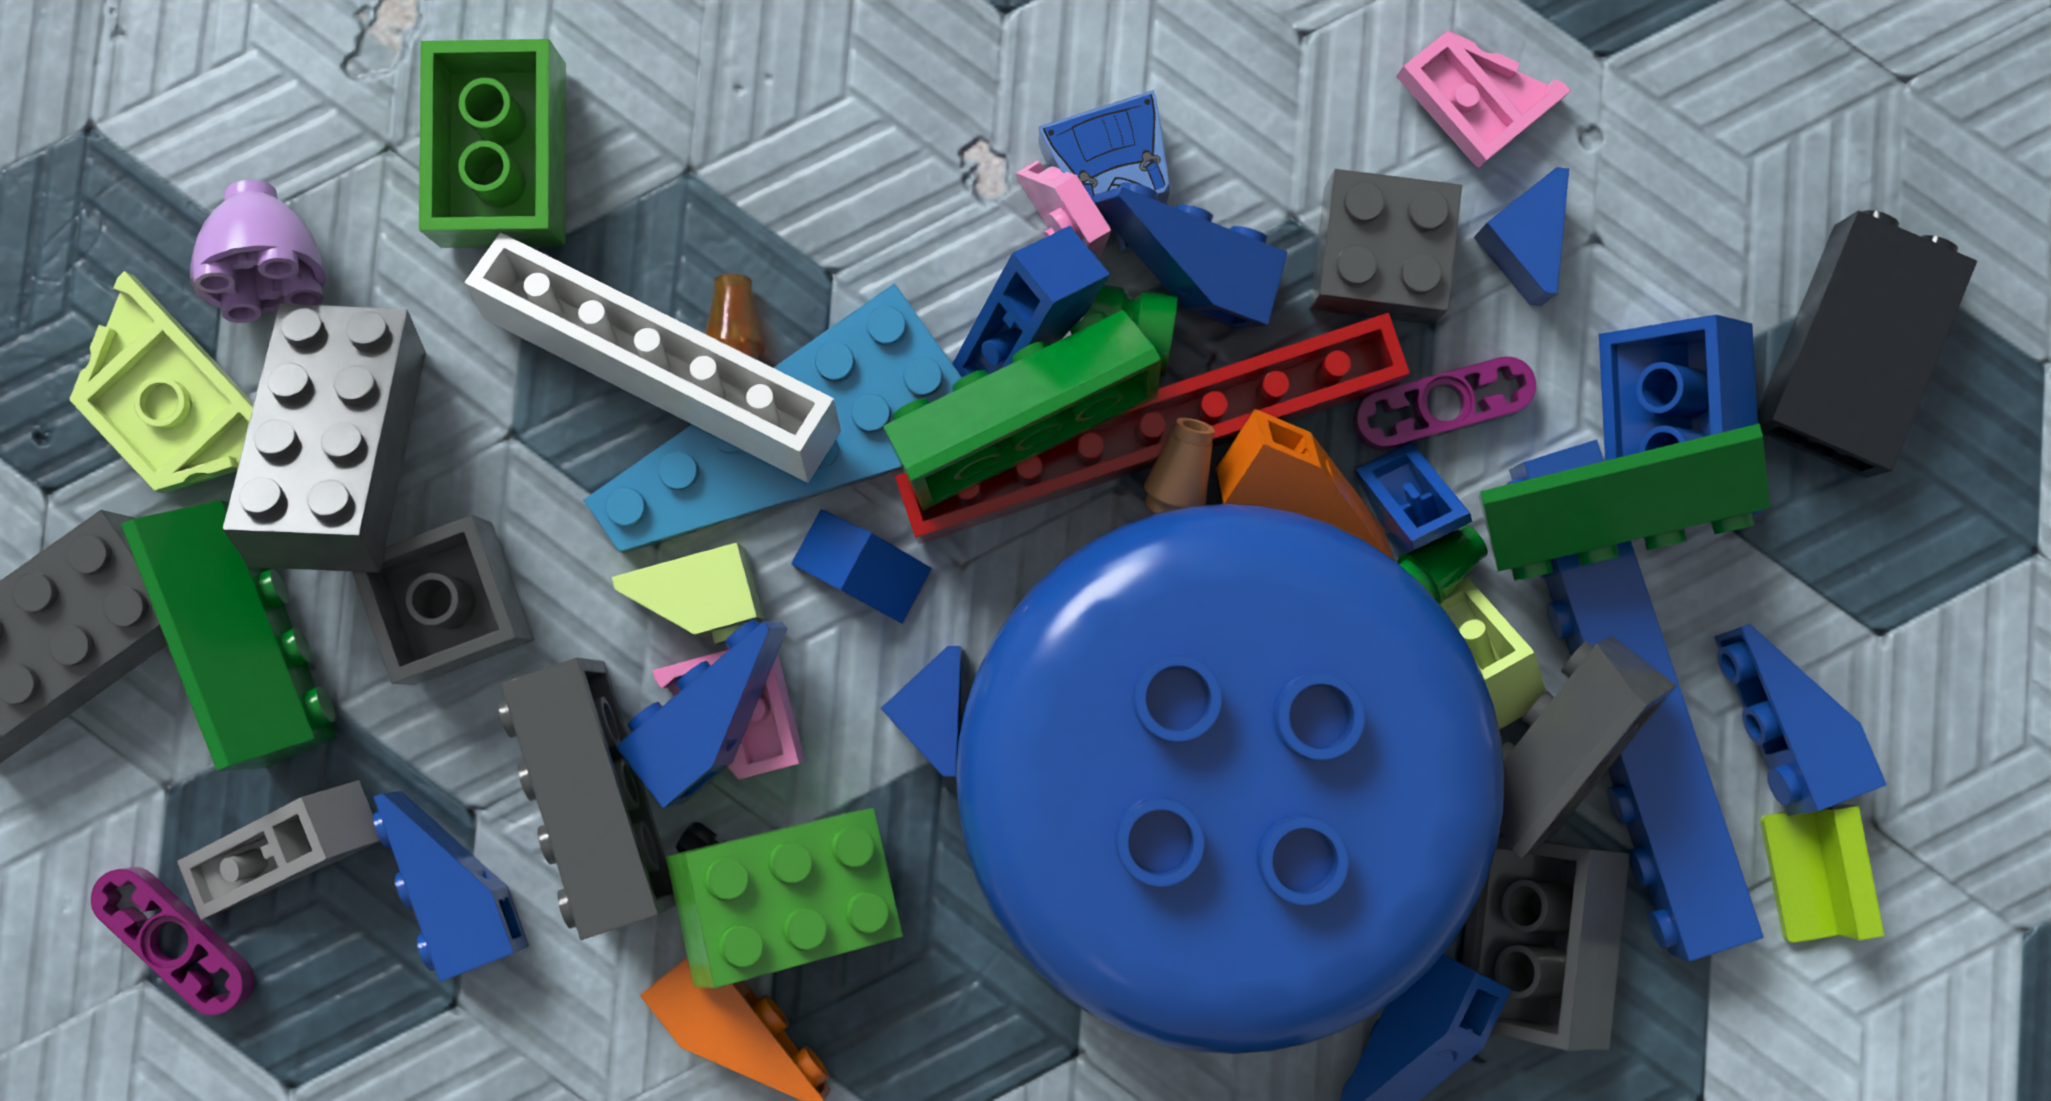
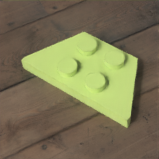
M124 271L117 277L113 288L120 291L107 326L98 325L90 346V361L86 368L80 371L69 400L154 491L168 493L236 472L254 402L134 275Z

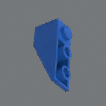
M1121 183L1119 188L1094 195L1093 202L1104 219L1173 296H1178L1177 302L1183 309L1235 329L1268 325L1288 252L1266 244L1267 236L1264 233L1242 226H1232L1230 229L1212 222L1213 214L1209 211L1191 205L1172 207L1157 201L1158 193L1155 190L1136 183Z
M754 619L747 622L727 638L725 645L729 651L712 665L708 661L701 662L677 681L676 686L680 692L664 706L659 702L651 704L628 723L627 726L632 733L615 747L662 808L687 802L733 763L788 630L782 621H763L759 624Z
M1747 624L1714 636L1719 648L1717 654L1719 667L1725 678L1735 686L1744 708L1742 720L1746 732L1756 744H1759L1769 769L1767 780L1770 790L1775 799L1784 805L1788 816L1818 812L1887 785L1861 723L1751 624Z
M402 791L382 793L373 797L378 812H375L373 815L377 836L385 848H392L400 870L395 875L398 895L407 909H414L422 932L417 936V946L421 959L430 971H436L439 982L529 947L510 891L505 883Z
M1442 954L1424 976L1403 995L1385 1007L1381 1017L1376 1021L1371 1030L1370 1040L1352 1076L1343 1086L1339 1101H1420L1483 1050L1512 990L1463 963Z

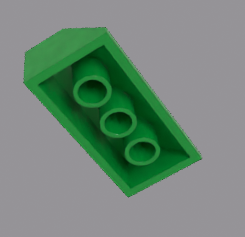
M1121 310L1109 317L1104 312L1090 315L1076 323L1070 330L1072 335L1049 346L1046 341L1032 343L1015 353L1011 358L1012 364L991 374L987 370L972 372L954 383L952 386L953 392L931 403L926 398L918 399L899 408L892 416L894 421L884 425L883 428L923 511L1158 397L1161 358L1155 347L1127 313Z
M1760 423L1480 491L1479 500L1497 572L1511 569L1514 581L1553 573L1551 559L1577 553L1580 566L1620 557L1617 544L1644 538L1646 550L1686 542L1687 538L1684 528L1711 522L1714 535L1754 526L1755 522L1752 512L1770 508L1764 442Z
M223 500L131 519L122 523L121 526L216 770L267 768L336 739L331 723L336 719L330 697L322 687H316L307 665L312 662V652L309 643L302 631L297 627L293 628L284 606L289 603V593L282 577L275 569L255 568L246 565L223 531L229 502Z

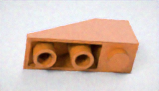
M1254 409L1216 467L1223 504L1264 506L1299 513L1332 524L1359 537L1393 559L1384 528L1313 434Z
M686 957L640 995L681 1048L798 1100L825 1101L831 1089L824 1081L830 1077V1074L824 1063L810 1047L805 1046L801 1050L798 1049L784 1031L790 1024L780 1007L766 994L759 999L745 980L715 989L694 987L688 958Z

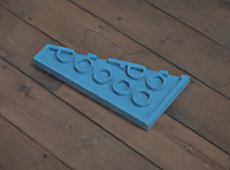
M894 283L773 367L834 398L841 432L809 483L694 425H690L583 500L617 550L623 554L697 532L698 529L735 518L741 519L760 513L759 511L788 502L794 503L884 476L888 472L901 469L902 467L883 426L894 421L893 414L899 408L912 401L926 398L931 403L952 393V386L962 377Z

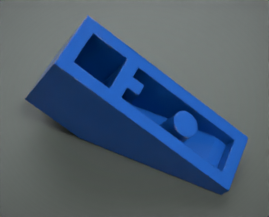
M1071 226L1061 229L1011 254L952 363L961 377L978 370H987L991 374L1012 364V356L1032 343L1046 341L1049 346L1063 339L1071 328L1088 312L1109 278L1110 273Z

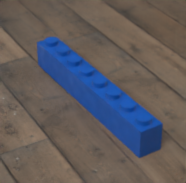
M1596 439L1525 461L1509 469L1512 481L1507 482V485L1602 462L1604 458L1598 440ZM1627 541L1617 544L1620 557L1580 566L1577 553L1551 559L1554 572L1537 576V578H1545L1552 602L1547 604L1548 619L1555 636L1559 640L1565 638L1570 656L1586 641L1595 646L1598 642L1614 636L1677 685L1608 770L1613 786L1607 789L1609 804L1616 820L1621 825L1625 823L1627 825L1634 848L1628 850V853H1630L1629 864L1638 884L1642 887L1647 886L1654 910L1648 913V920L1656 942L1660 948H1667L1670 955L1690 962L1764 938L1632 542Z

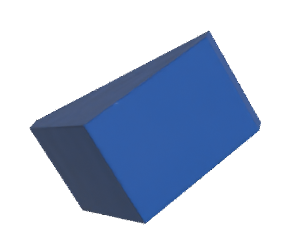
M1556 167L1489 220L1474 236L1475 240L1529 305L1543 306L1558 293L1569 168Z
M1412 442L1355 469L1357 477L1397 557L1418 549L1472 522L1468 509Z
M820 509L791 565L901 624L904 623L932 571V568L877 535L823 509Z
M947 646L880 708L942 776L956 777L963 658V648L961 646Z

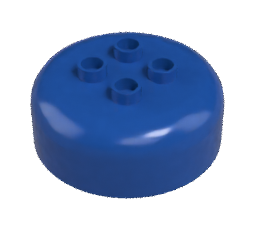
M1218 504L1191 506L1156 513L1124 524L1090 541L1062 560L1031 588L1012 610L992 640L976 673L965 706L958 742L956 781L958 811L965 848L983 896L993 916L1013 946L1051 986L1095 1018L1136 1037L1160 1045L1194 1052L1245 1054L1271 1052L1304 1045L1339 1033L1374 1015L1403 995L1432 968L1452 944L1470 916L1488 877L1497 848L1503 814L1504 764L1501 736L1494 705L1483 674L1470 648L1442 606L1418 580L1397 562L1363 539L1332 524L1299 513L1264 506Z

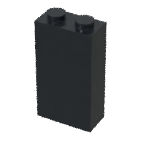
M1858 210L1834 225L1757 411L1758 424L1760 423L1762 434L1865 478L1893 470L1977 264V260L1957 252L1958 247L1953 242L1933 235L1918 236L1899 228V222L1894 217L1874 210Z

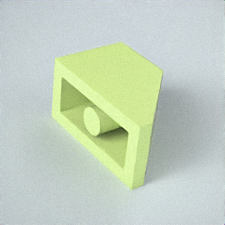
M737 542L612 577L616 591L694 635L702 637L712 635L715 645L725 643L731 634L747 622L754 619L757 622L765 620L746 548Z
M1467 577L1444 600L1441 606L1465 639L1483 674L1494 705L1500 730L1525 716L1533 704L1546 692L1535 652Z

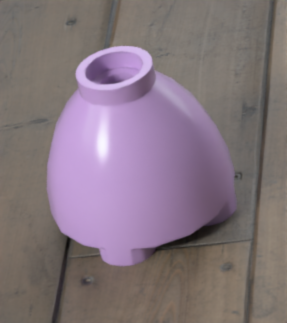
M243 180L228 186L224 191V202L214 209L205 220L193 249L190 263V282L196 295L210 305L221 308L222 317L234 323L253 322L259 319L262 313L277 311L279 304L319 305L323 301L322 287L326 280L324 265L314 237L304 221L287 205L278 200L276 189L266 182Z

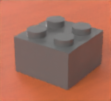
M1334 169L1323 192L1310 310L1365 317H1376L1389 313L1391 320L1434 325L1448 311L1462 185Z
M470 515L385 547L380 573L352 572L391 684L417 685L534 641L492 522Z

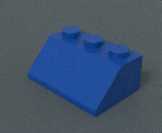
M1715 314L1599 334L1605 461L1758 424L1752 323ZM1763 510L1752 512V514L1763 513Z

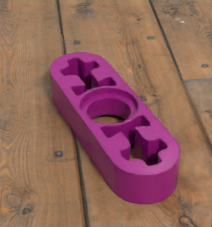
M1505 356L1379 390L1367 396L1358 405L1353 415V429L1362 444L1368 448L1382 451L1505 418L1519 412L1532 401L1536 392L1535 375L1524 361L1515 357ZM1498 371H1502L1503 377L1506 380L1516 379L1519 389L1510 395L1511 403L1506 402L1503 394L1484 397L1477 402L1483 412L1475 413L1474 390L1485 388L1498 379ZM1466 378H1473V389L1466 381ZM1448 387L1458 395L1461 408L1454 420L1441 421L1429 412L1427 397L1433 388ZM1405 395H1413L1414 416L1423 429H1414V417L1401 420L1390 428L1391 436L1385 437L1381 428H1370L1368 419L1376 413V405L1382 404L1386 413L1398 412L1410 406Z
M140 867L116 869L105 873L96 881L91 892V907L95 916L195 1010L206 1015H218L236 1009L248 1000L254 987V974L249 963L203 920H200L197 914L150 871ZM133 884L136 890L132 894L131 899L143 912L157 910L159 907L162 911L148 919L135 907L120 910L117 904L121 900L122 895L116 889L117 886ZM145 922L139 930L138 925ZM168 922L178 923L185 929L188 935L187 949L177 959L167 957L158 946V934L161 928ZM206 950L208 956L199 960L198 963L212 974L226 970L230 977L227 979L225 987L230 992V995L224 993L213 997L209 992L214 984L212 977L202 968L189 971L187 974L184 968L200 959Z

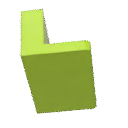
M1836 804L1818 812L1788 816L1787 812L1784 811L1763 815L1760 818L1782 936L1785 941L1796 943L1837 935L1860 941L1885 936L1859 806Z

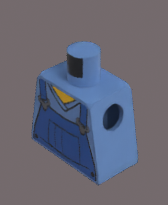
M1154 90L1039 126L1038 144L1048 166L1059 168L1063 173L1070 172L1077 175L1092 200L1096 194L1119 188L1121 183L1129 182L1155 190L1158 193L1157 201L1167 204L1170 184L1157 98ZM1113 229L1120 253L1133 252Z

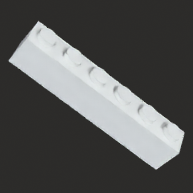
M501 232L464 282L485 320L809 483L841 432L834 398Z

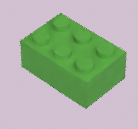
M549 39L421 41L419 231L440 248L490 247L500 232L529 247L565 246L566 62Z
M874 808L846 812L666 856L694 987L715 989L903 937Z

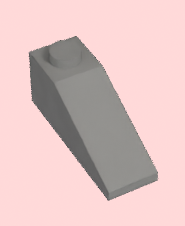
M357 780L301 797L177 862L199 918L203 920L336 863L380 840L374 827L373 812L361 783Z

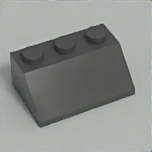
M1614 636L1598 642L1595 646H1592L1587 641L1584 642L1562 668L1561 672L1569 677V679L1555 697L1548 691L1545 692L1522 719V722L1530 727L1516 746L1509 740L1502 745L1504 800L1500 831L1511 850L1522 859L1560 830L1677 686Z
M1499 835L1487 880L1470 916L1466 920L1461 962L1512 990L1491 1032L1492 1034L1566 1051L1609 1050L1630 853L1545 841L1522 859L1511 850L1504 836Z

